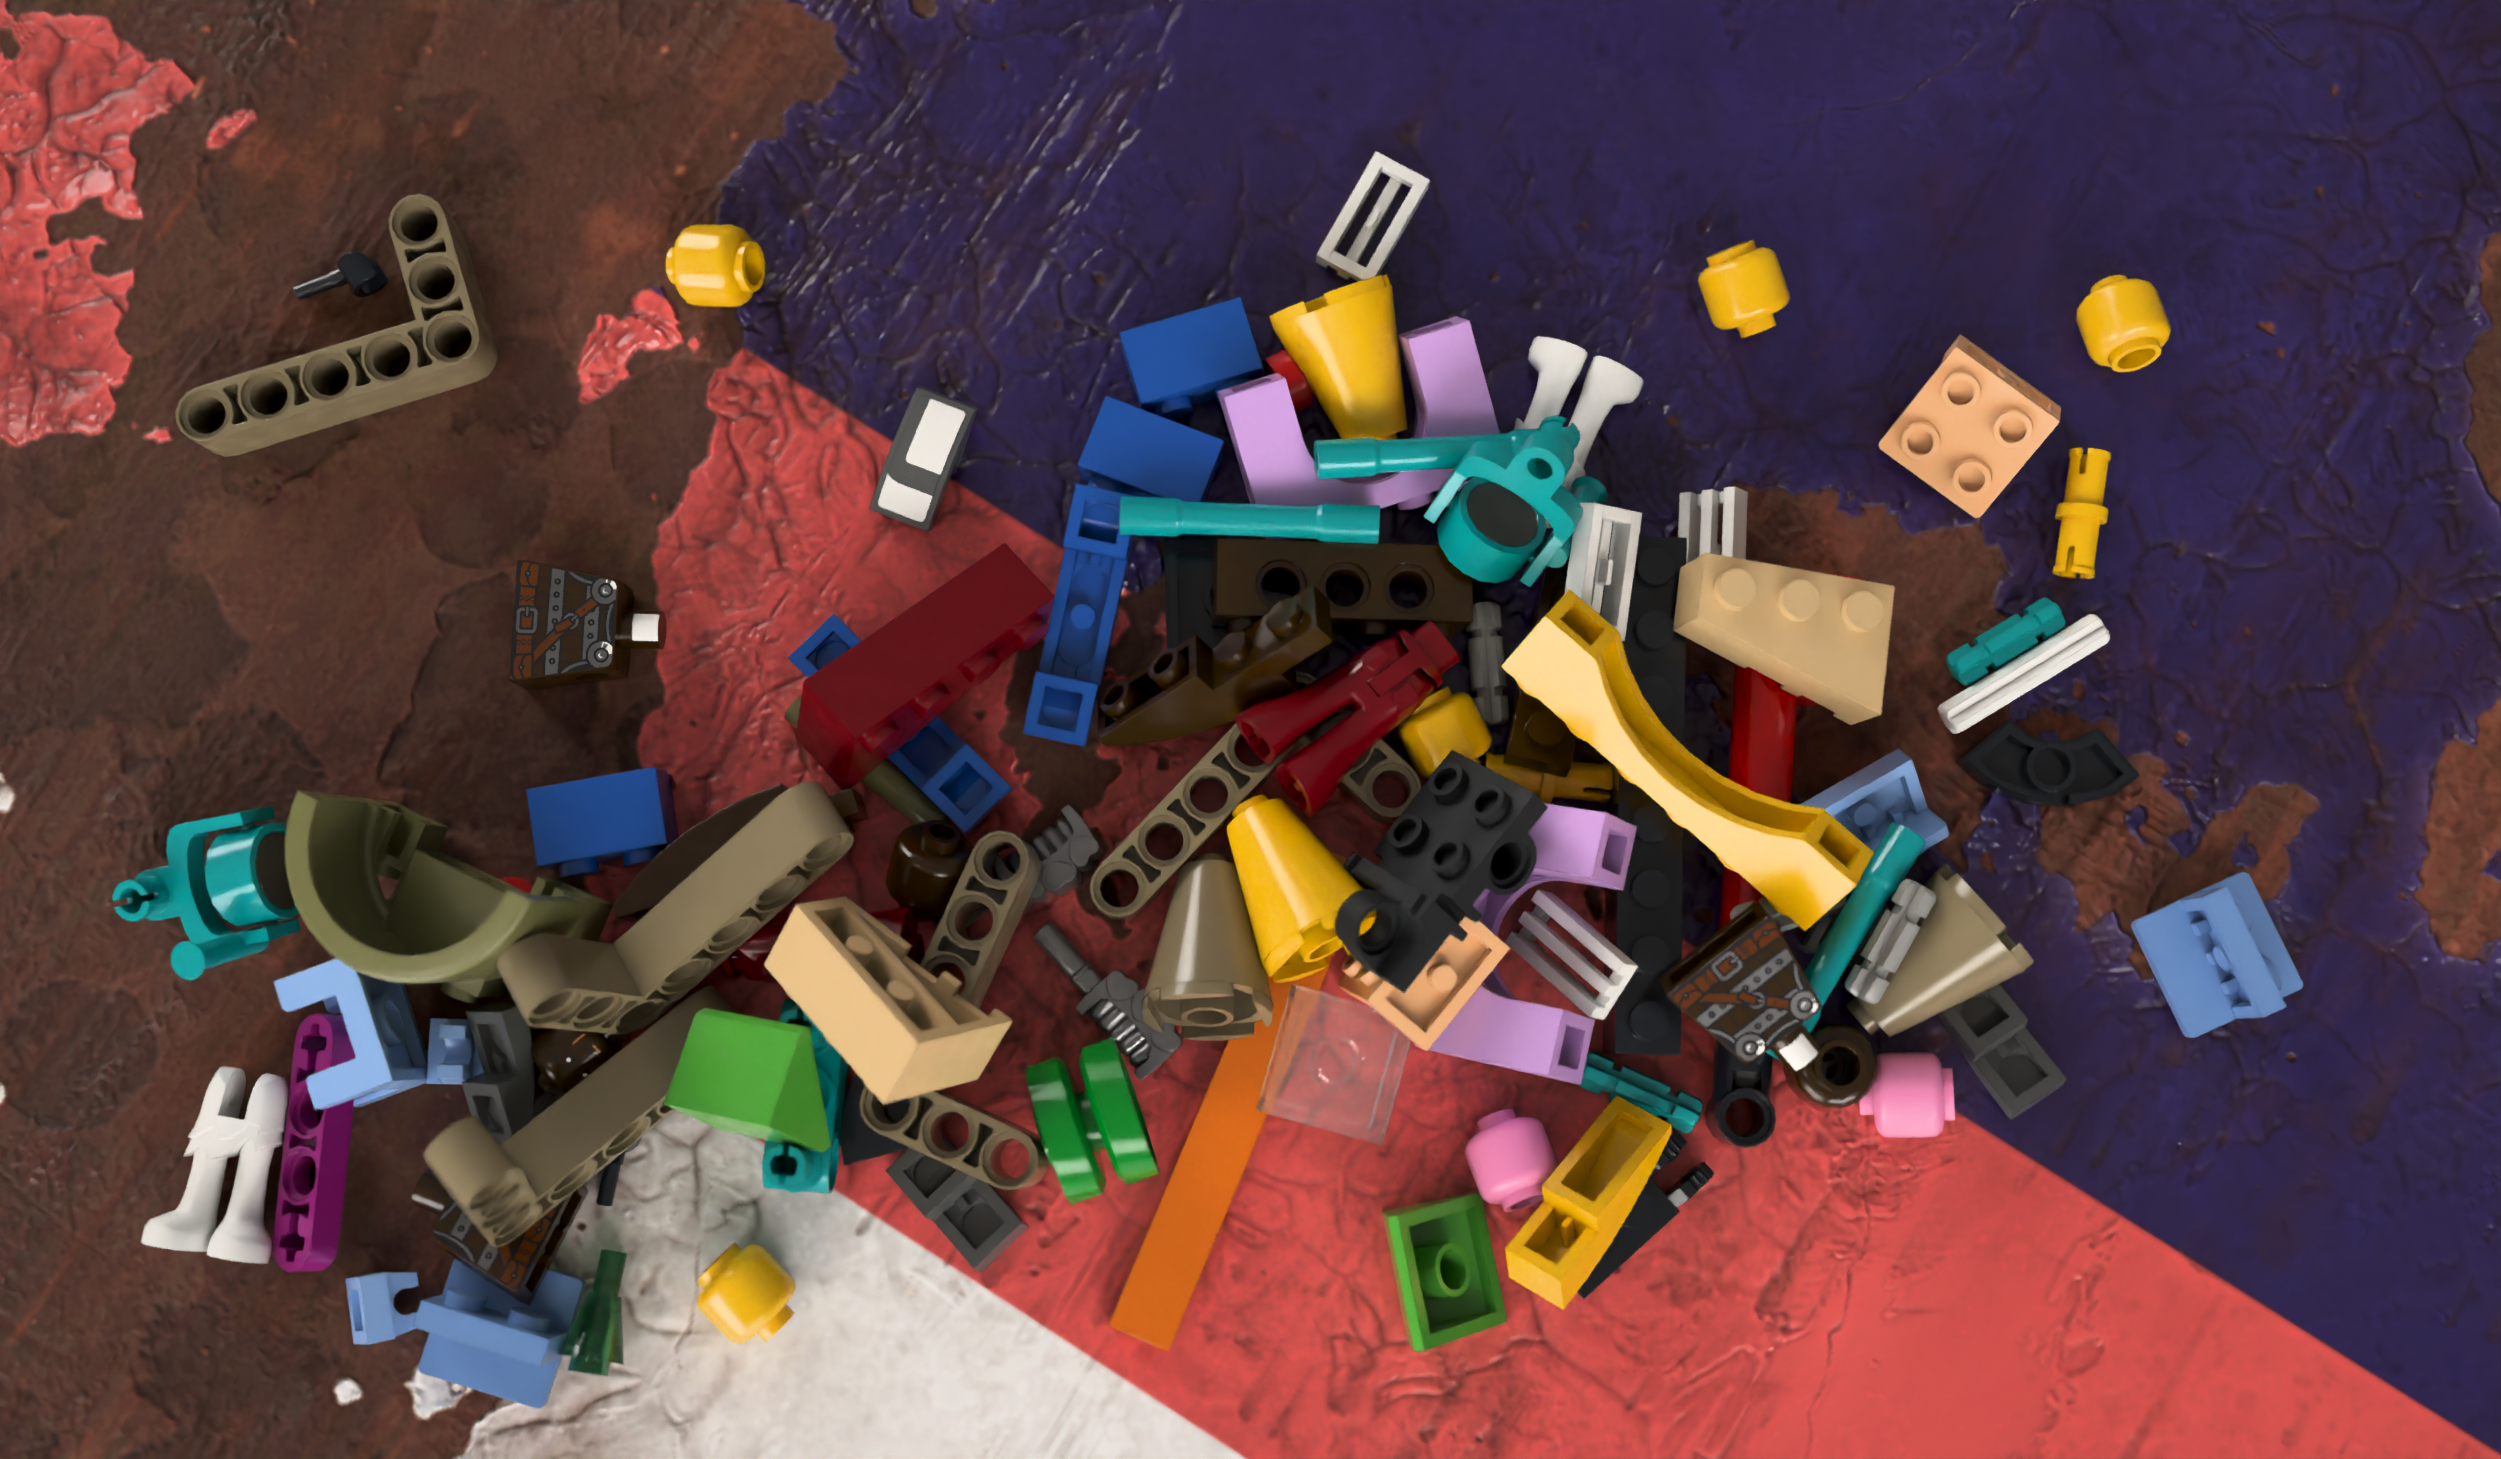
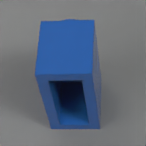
M1241 297L1119 332L1122 352L1140 409L1169 420H1175L1190 414L1194 410V404L1215 398L1220 403L1217 394L1219 390L1262 377L1263 367Z
M1105 396L1077 465L1081 480L1088 482L1087 486L1137 497L1178 498L1185 502H1206L1224 458V441Z
M657 767L526 789L537 866L553 871L559 870L560 879H574L596 875L599 873L598 863L623 859L624 868L647 866L657 854L679 837L670 774Z

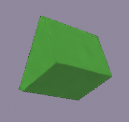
M705 1007L695 1014L664 1105L719 1130L781 1144H793L804 1149L822 1153L831 1147L809 1027Z
M1479 1192L1382 1211L1406 1336L1414 1352L1426 1351L1507 1322L1483 1201Z

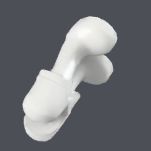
M1542 336L1534 338L1529 349L1528 361L1539 373L1538 383L1524 423L1521 419L1516 418L1514 430L1539 428L1545 418L1559 416L1564 402L1588 356L1585 349L1555 338ZM1595 356L1586 374L1579 400L1568 425L1569 427L1573 422L1580 432V441L1574 450L1573 464L1561 484L1572 494L1573 481L1578 477L1585 476L1583 468L1587 456L1605 417L1614 405L1632 403L1639 395L1644 383L1643 379L1632 370L1603 356ZM1544 517L1546 528H1552L1548 520Z
M228 1066L220 1067L217 1070L205 1093L199 1117L188 1135L191 1140L183 1157L193 1155L194 1157L185 1193L175 1210L149 1219L143 1230L142 1244L179 1251L207 1252L206 1255L237 1262L269 1263L272 1240L264 1226V1206L269 1168L274 1149L283 1146L289 1098V1086L285 1078L275 1074H262L253 1087L243 1120L238 1119L246 1088L244 1071L241 1068ZM239 1156L229 1205L224 1219L216 1229L218 1207L228 1158Z

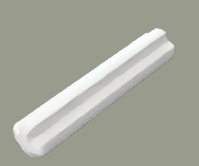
M2089 614L1940 704L1937 710L1941 720L1953 734H1958L2107 644L2110 640L2109 631L2095 614Z

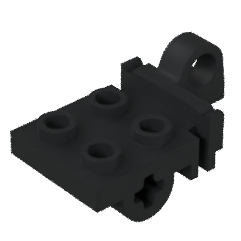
M1451 750L1372 851L1381 859L1378 865L1365 858L1363 859L1355 852L1345 862L1344 868L1364 890L1353 893L1341 905L1335 921V930L1338 938L1365 968L1405 993L1449 935L1463 942L1468 935L1459 925L1464 917L1469 918L1475 923L1480 920L1483 915L1473 904L1485 888L1498 895H1507L1517 891L1527 882L1534 870L1537 859L1536 845L1528 833L1548 807L1530 790ZM1376 910V918L1373 925L1367 932L1359 936L1362 921L1370 912Z

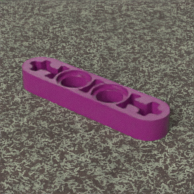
M316 1013L309 1015L302 1021L295 1038L273 1234L275 1260L279 1267L288 1273L325 1270L333 1262L339 1245L354 1099L323 1109L322 1119L319 1123L317 1109H314L306 1084V1080L310 1075L356 1058L343 1016L337 1014ZM314 1161L316 1165V1180L312 1190L310 1171Z

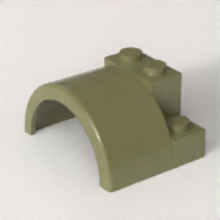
M298 790L287 823L285 863L289 886L297 909L306 926L329 953L354 970L373 978L406 984L442 983L440 990L455 999L477 1004L480 997L507 996L509 990L496 967V963L506 949L526 937L537 934H549L598 942L613 908V903L560 878L537 877L531 892L528 893L439 851L449 827L396 802ZM404 872L392 895L385 899L378 875L398 880L401 873Z

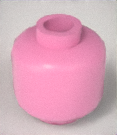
M1886 1052L1876 1056V1079L1870 1092L1859 1101L1860 1115H1874L1875 1127L1883 1137H1935L1942 1132L1945 1121H1955L1952 1068H1942L1938 1056L1931 1052Z
M1513 1109L1501 1110L1479 1120L1477 1125L1480 1132L1468 1141L1464 1151L1481 1197L1490 1204H1501L1505 1212L1521 1210L1543 1201L1542 1185L1559 1166L1543 1124L1535 1117L1516 1118Z

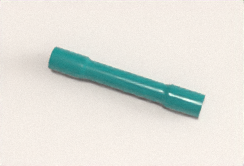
M1562 427L1561 432L1565 434L1568 427ZM1538 428L1516 429L1502 434L1376 440L1370 437L1315 440L1313 450L1314 470L1317 479L1368 477L1382 472L1454 469L1473 443L1478 441L1491 442L1515 454L1527 437L1532 433L1538 432Z
M1121 496L1120 535L1176 537L1182 534L1313 538L1321 542L1378 544L1380 505L1323 503L1318 506L1212 503L1185 502L1178 498Z
M1892 822L1874 850V854L1864 870L1861 880L1804 971L1807 980L1822 1005L1816 1014L1803 1023L1809 1033H1811L1818 1022L1823 1005L1888 898L1897 891L1926 844V841L1921 836L1900 824ZM1769 1049L1766 1052L1770 1056L1779 1060V1058L1774 1054V1052L1771 1049Z

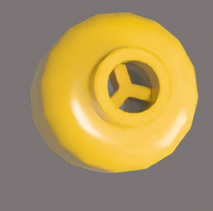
M691 225L683 229L676 239L674 247L669 249L666 257V272L671 283L675 284L678 293L688 304L699 307H739L747 303L753 293L762 286L765 277V259L759 244L754 242L750 235L741 227L734 225Z
M1750 240L1706 258L1709 267L1700 273L1698 285L1715 327L1723 330L1737 328L1740 337L1745 338L1777 325L1773 314L1788 304L1790 293L1777 256L1773 250L1764 247L1756 248L1754 240Z
M2124 275L2109 276L2094 284L2090 290L2091 294L2084 298L2077 308L2076 321L2091 359L2100 366L2112 368L2120 373L2138 370L2154 362L2161 355V348L2168 341L2171 332V325L2158 291L2146 280L2138 278L2128 279Z
M1448 686L1431 693L1416 711L1400 723L1397 731L1417 773L1424 779L1430 778L1451 750L1481 765L1478 758L1489 750L1493 741L1492 735L1473 698L1465 692L1452 694Z
M734 1242L696 1279V1282L702 1287L697 1297L698 1308L734 1343L746 1342L756 1334L766 1342L795 1313L787 1305L796 1289L794 1278L759 1244L752 1243L741 1249Z

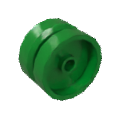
M1114 1037L1081 1048L1078 1060L1086 1088L1084 1091L1079 1092L1068 1064L1059 1057H1054L1025 1068L1026 1080L1034 1106L1032 1110L1037 1131L1051 1167H1054L1070 1205L1104 1193L1107 1179L1099 1152L1101 1150H1107L1118 1178L1127 1185L1160 1174L1156 1155L1135 1090Z

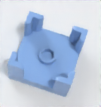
M337 958L274 981L281 1007L285 1011H294L323 1000L328 1012L332 1014L342 1013L356 1056L353 1060L317 1072L307 1078L306 1084L314 1109H327L354 1099L353 1107H363L426 1083L428 1055L404 983L373 978L354 970Z

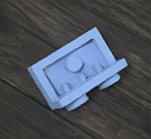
M1899 748L1800 804L1823 808L1873 852L1892 822L1914 831L1926 841L1920 854L1949 836L1946 822L1927 807L1912 759ZM1855 886L1851 891H1849L1846 895H1848L1849 893L1853 892V891L1855 890L1856 886Z

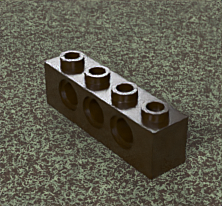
M1218 538L1213 549L1212 626H1227V635L1234 631L1243 630L1268 614L1276 605L1270 602L1262 592V582L1270 577H1280L1288 581L1293 588L1294 596L1314 584L1327 598L1326 582L1332 579L1348 581L1356 591V603L1343 607L1334 604L1329 599L1332 629L1353 630V637L1355 639L1385 640L1392 638V631H1415L1427 621H1431L1440 629L1448 641H1452L1455 639V632L1461 633L1473 622V578L1457 569L1447 559L1440 545ZM1402 580L1412 584L1418 592V606L1414 608L1398 606L1390 596V583Z

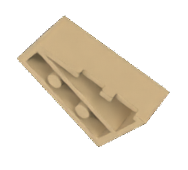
M1705 552L1680 567L1673 631L1742 668L1750 667L1780 683L1781 689L1796 697L1803 695L1833 711L1834 717L1849 725H1853L1880 716L1882 712L1895 586Z
M846 896L796 904L764 966L784 988L789 998L798 1004L823 1033L826 1041L835 1047L860 1076L865 1086L883 1104L979 1079L1013 1022L1012 1019L997 1008L990 1013L989 1017L957 994L962 982L947 971L941 973L937 979L906 955L912 945Z

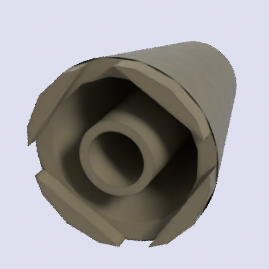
M1200 854L1195 856L1192 862L1183 865L1179 870L1142 1000L1143 1022L1153 1030L1164 1033V1022L1182 1026V1038L1190 1040L1223 1041L1245 1038L1254 1035L1255 1022L1262 1020L1266 1028L1272 1024L1274 1004L1268 978L1261 964L1235 864L1231 863L1228 857L1221 854Z
M1947 863L1935 871L1924 885L1936 894V902L1926 919L1923 917L1919 918L1916 925L1920 927V930L1895 974L1892 972L1888 973L1885 980L1890 983L1880 1001L1875 1004L1868 1003L1853 995L1855 998L1845 1005L1871 1036L1882 1028L1889 1037H1892L2024 972L2034 963V960L2019 942L2016 945L2010 939L2005 929L2007 927L1957 873L1954 874Z

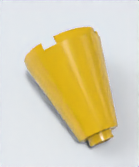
M1387 274L1384 276H1374L1326 292L1323 294L1324 296L1307 303L1302 301L1269 316L1273 330L1288 354L1304 373L1311 391L1341 439L1368 437L1376 440L1398 439L1396 433L1408 429L1393 290Z
M1258 795L1239 804L1232 812L1234 819L1228 824L1226 831L1261 964L1269 978L1272 977L1275 983L1298 980L1328 967L1329 964L1325 957L1344 947L1347 955L1351 954L1336 934L1335 921L1343 902L1350 895L1364 890V888L1347 872L1343 865L1282 799L1268 800L1265 795ZM1376 910L1370 912L1362 921L1359 936L1367 932L1373 925L1376 918Z

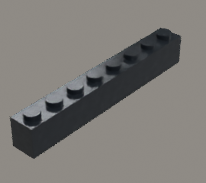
M1639 536L1625 641H1622L1627 663L1643 697L1663 726L1684 746L1686 637L1673 631L1680 567L1686 564L1687 538ZM1611 763L1613 783L1612 790H1607V792H1610V800L1607 803L1606 813L1636 826L1637 830L1623 891L1605 888L1604 937L1635 962L1638 968L1605 1020H1603V1053L1681 1056V1009L1667 996L1658 978L1682 960L1683 827L1676 824L1668 816L1666 810L1638 785L1624 779L1617 771L1615 765ZM1604 963V975L1609 979L1613 970Z

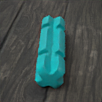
M2041 598L2023 609L2025 616L2022 618L2016 613L1973 639L1975 646L1972 648L1966 643L1949 653L1946 657V663L1950 674L1963 686L1971 685L1988 674L1987 667L1991 666L1993 670H1996L2038 644V636L2046 640L2061 631L2066 624L2062 610L2056 602L2053 603L2048 598Z
M1589 1052L1587 1054L1581 1085L1577 1084L1579 1087L1597 1095H1600L1602 1090L1609 1093L1607 1099L1610 1101L1617 1095L1656 1117L1658 1115L1664 1117V1121L1671 1124L1673 1129L1682 1133H1690L1697 1124L1703 1105L1700 1098L1680 1089L1677 1094L1669 1092L1671 1085L1624 1064H1622L1620 1070L1612 1067L1614 1060L1597 1052Z

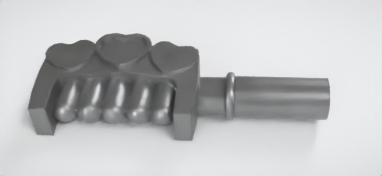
M1069 804L1061 809L1066 818L1057 819L1055 828L1051 826L1046 827L1042 831V836L1036 835L1030 840V845L1039 856L1041 869L1038 881L1025 908H1030L1037 902H1045L1049 898V892L1059 897L1065 895L1071 888L1078 886L1081 882L1082 876L1080 871H1089L1093 866V862L1100 859L1103 855V848L1097 842L1086 823ZM1018 851L1017 854L1013 852L1005 857V861L999 854L996 855L992 866L997 873L995 876L997 880L1009 879L1015 875L1021 861ZM980 907L972 911L967 917L965 928L989 912V908ZM942 916L933 919L936 927H938Z
M1052 921L1048 922L1032 937L1070 979L1069 984H1074L1085 996L1075 1007L1078 1012L1084 1015L1089 1010V1018L1093 1021H1099V1029L1104 1033L1109 1032V1038H1115L1116 1043L1120 1044L1119 1050L1121 1054L1125 1056L1130 1055L1129 1061L1131 1065L1139 1067L1134 1074L1140 1080L1152 1073L1182 1045L1183 1039L1175 1031L1174 1024L1164 1022V1033L1153 1030L1143 1022L1142 1000L1145 989L1139 990V983L1136 980L1127 978L1124 972L1119 970L1113 971L1103 979L1094 969L1093 962H1088Z

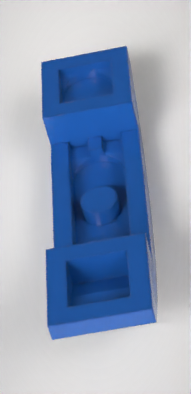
M1076 483L1063 542L1065 550L1049 620L1050 628L1046 634L1039 671L1035 672L1022 734L1086 747L1108 660L1133 535H1120L1121 496L1133 495Z
M833 613L788 659L808 678L861 642V640ZM938 716L888 757L966 835L1013 790Z

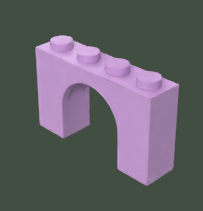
M1456 316L1397 335L1416 407L1415 425L1411 438L1500 434L1470 320ZM1274 373L1217 391L1250 504L1318 506L1323 503L1380 505V509L1397 504L1398 510H1409L1431 503L1434 499L1433 492L1440 489L1454 470L1382 472L1368 477L1317 479L1314 470V460L1304 443L1285 377ZM1475 476L1466 478L1460 486V488L1458 489V491H1460L1461 488L1472 478H1475ZM1262 537L1264 540H1313V538Z
M1545 804L1548 807L1528 833L1537 849L1536 864L1530 878L1520 889L1507 895H1498L1485 888L1473 904L1483 915L1479 921L1498 936L1502 920L1516 899L1530 888L1545 882L1567 881L1623 891L1637 827L1606 812ZM1496 965L1428 1050L1581 1085L1595 1020L1564 1009L1519 1000L1503 982L1498 965Z

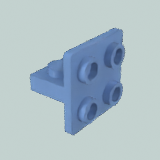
M2246 872L2234 874L2137 918L2131 923L2133 933L2183 1035L2187 1038H2196L2235 1019L2264 1018L2286 1008L2283 997L2299 991L2303 987V982L2250 875Z
M454 1259L443 1293L421 1300L412 1326L429 1332L418 1370L422 1374L536 1409L545 1406L548 1402L586 1286L585 1280L549 1268L529 1306L516 1300Z

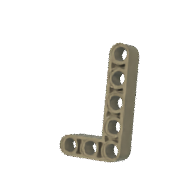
M416 194L399 200L392 208L389 217V230L415 320L198 386L186 392L179 400L175 412L176 423L180 431L191 440L217 455L224 457L237 456L478 382L487 377L495 368L498 359L497 346L466 240L459 224L432 197ZM438 222L436 232L430 238L424 241H417L418 232L423 226ZM448 279L455 280L453 289L447 296L433 300L435 288L441 282ZM465 336H471L472 342L466 353L459 357L450 358V350L456 340ZM410 354L408 368L400 375L390 377L392 363L397 358ZM349 373V380L343 391L336 395H330L329 389L333 380L341 374ZM282 392H287V400L283 408L274 414H269V406L274 397ZM225 410L226 417L223 425L218 430L209 433L208 426L210 420L215 414Z
M1296 672V690L1318 679L1308 673ZM1344 709L1332 715L1305 734L1270 764L1267 765L1265 762L1255 767L1246 766L1235 755V746L1244 738L1237 723H1235L1097 868L1091 878L1090 892L1092 900L1098 909L1109 918L1121 921L1132 919L1143 912L1178 875L1180 868L1189 863L1233 817V810L1239 804L1251 798L1275 773L1279 764L1288 759L1297 749L1300 751L1349 716L1352 711ZM1380 739L1349 770L1338 788L1368 816L1378 822L1389 824L1394 823L1421 790L1419 777L1413 768ZM1384 776H1392L1401 780L1407 791L1406 802L1396 808H1387L1379 804L1374 798L1372 791L1373 783L1377 779ZM1205 781L1217 782L1226 790L1227 802L1217 812H1201L1194 807L1190 799L1195 786ZM1160 827L1174 828L1181 834L1184 840L1179 854L1169 860L1156 859L1147 851L1148 837L1154 830ZM1127 873L1137 880L1139 886L1138 895L1128 906L1113 907L1104 900L1102 893L1104 883L1113 874Z
M807 781L797 784L772 801L613 944L549 934H537L526 937L506 949L498 958L496 967L527 1025L618 1035L639 1031L663 1015L842 858L851 848L854 836L819 782Z
M1006 831L988 833L978 841L971 852L920 964L922 968L937 979L941 973L950 967L959 966L965 975L966 981L960 996L977 1009L981 1007L1039 878L1041 869L1040 859L1031 845L1015 834ZM1016 848L1021 860L1019 869L1009 879L997 880L992 869L994 858L1004 849ZM988 907L993 917L992 929L982 939L970 940L965 928L967 917L977 908ZM866 1086L862 1091L859 1103L861 1116L867 1126L875 1132L994 1187L1005 1190L1032 1187L1040 1182L1048 1171L1049 1161L1040 1137L1036 1133L947 1093L943 1089L909 1097V1111L905 1118L898 1123H893L888 1119L884 1111V1104ZM954 1113L962 1115L969 1125L968 1140L957 1151L950 1149L942 1137L943 1124ZM1013 1140H1018L1025 1145L1030 1159L1028 1168L1018 1178H1012L1006 1174L1000 1160L1002 1150Z
M706 986L690 995L501 1145L481 1121L474 1116L455 1122L432 1141L424 1153V1160L451 1198L491 1246L496 1248L504 1246L520 1236L675 1111V1109L664 1105V1101L695 1014L704 1007L737 1013L715 987Z

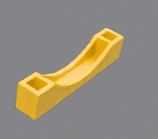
M1570 589L1501 666L1515 678L1517 684L1524 692L1538 698L1566 723L1568 729L1576 737L1592 745L1615 765L1617 771L1624 779L1638 785L1666 810L1668 816L1676 824L1692 832L1716 853L1718 859L1725 867L1739 873L1767 898L1769 904L1777 912L1788 916L1804 931L1811 927L1857 885L1874 852L1823 808L1791 804L1753 792L1718 774L1691 754L1663 726L1643 697L1627 663L1620 632Z

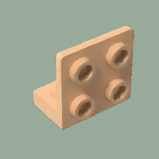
M1960 334L1945 352L1937 370L1879 442V448L1972 517L1979 518L2058 425L2061 407Z
M1464 917L1459 924L1468 933L1463 942L1449 935L1405 993L1365 968L1352 954L1348 955L1341 969L1345 972V975L1337 985L1347 994L1373 1007L1419 1048L1427 1051L1508 952L1510 947L1480 921L1475 923L1469 918Z

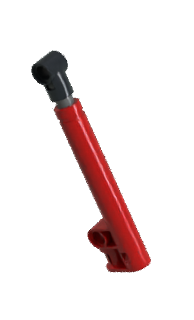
M1836 575V576H1842V577H1847V578H1853V579L1864 580V579H1862V578L1853 577V576ZM1735 664L1728 779L1753 792L1791 803L1797 705L1823 706L1803 695L1796 697L1781 689L1780 683L1750 667L1742 668ZM1724 865L1719 930L1731 921L1729 915L1735 906L1749 901L1755 902L1765 897L1739 873L1728 869ZM1715 1039L1712 1097L1708 1101L1705 1110L1706 1126L1710 1133L1722 1143L1739 1147L1757 1146L1769 1138L1776 1123L1775 1108L1770 1101L1773 1057L1765 1052L1754 1062L1746 1064ZM1739 1098L1744 1099L1750 1104L1754 1115L1752 1126L1742 1135L1733 1133L1726 1122L1727 1108L1733 1101Z

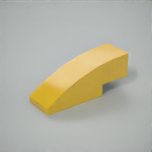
M1616 1095L1542 1185V1204L1506 1246L1505 1252L1509 1278L1564 1310L1600 1261L1635 1205L1670 1138L1672 1125Z

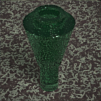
M601 1249L592 1292H588L557 1354L570 1357L568 1371L608 1376L610 1364L624 1365L622 1300L618 1295L627 1253Z

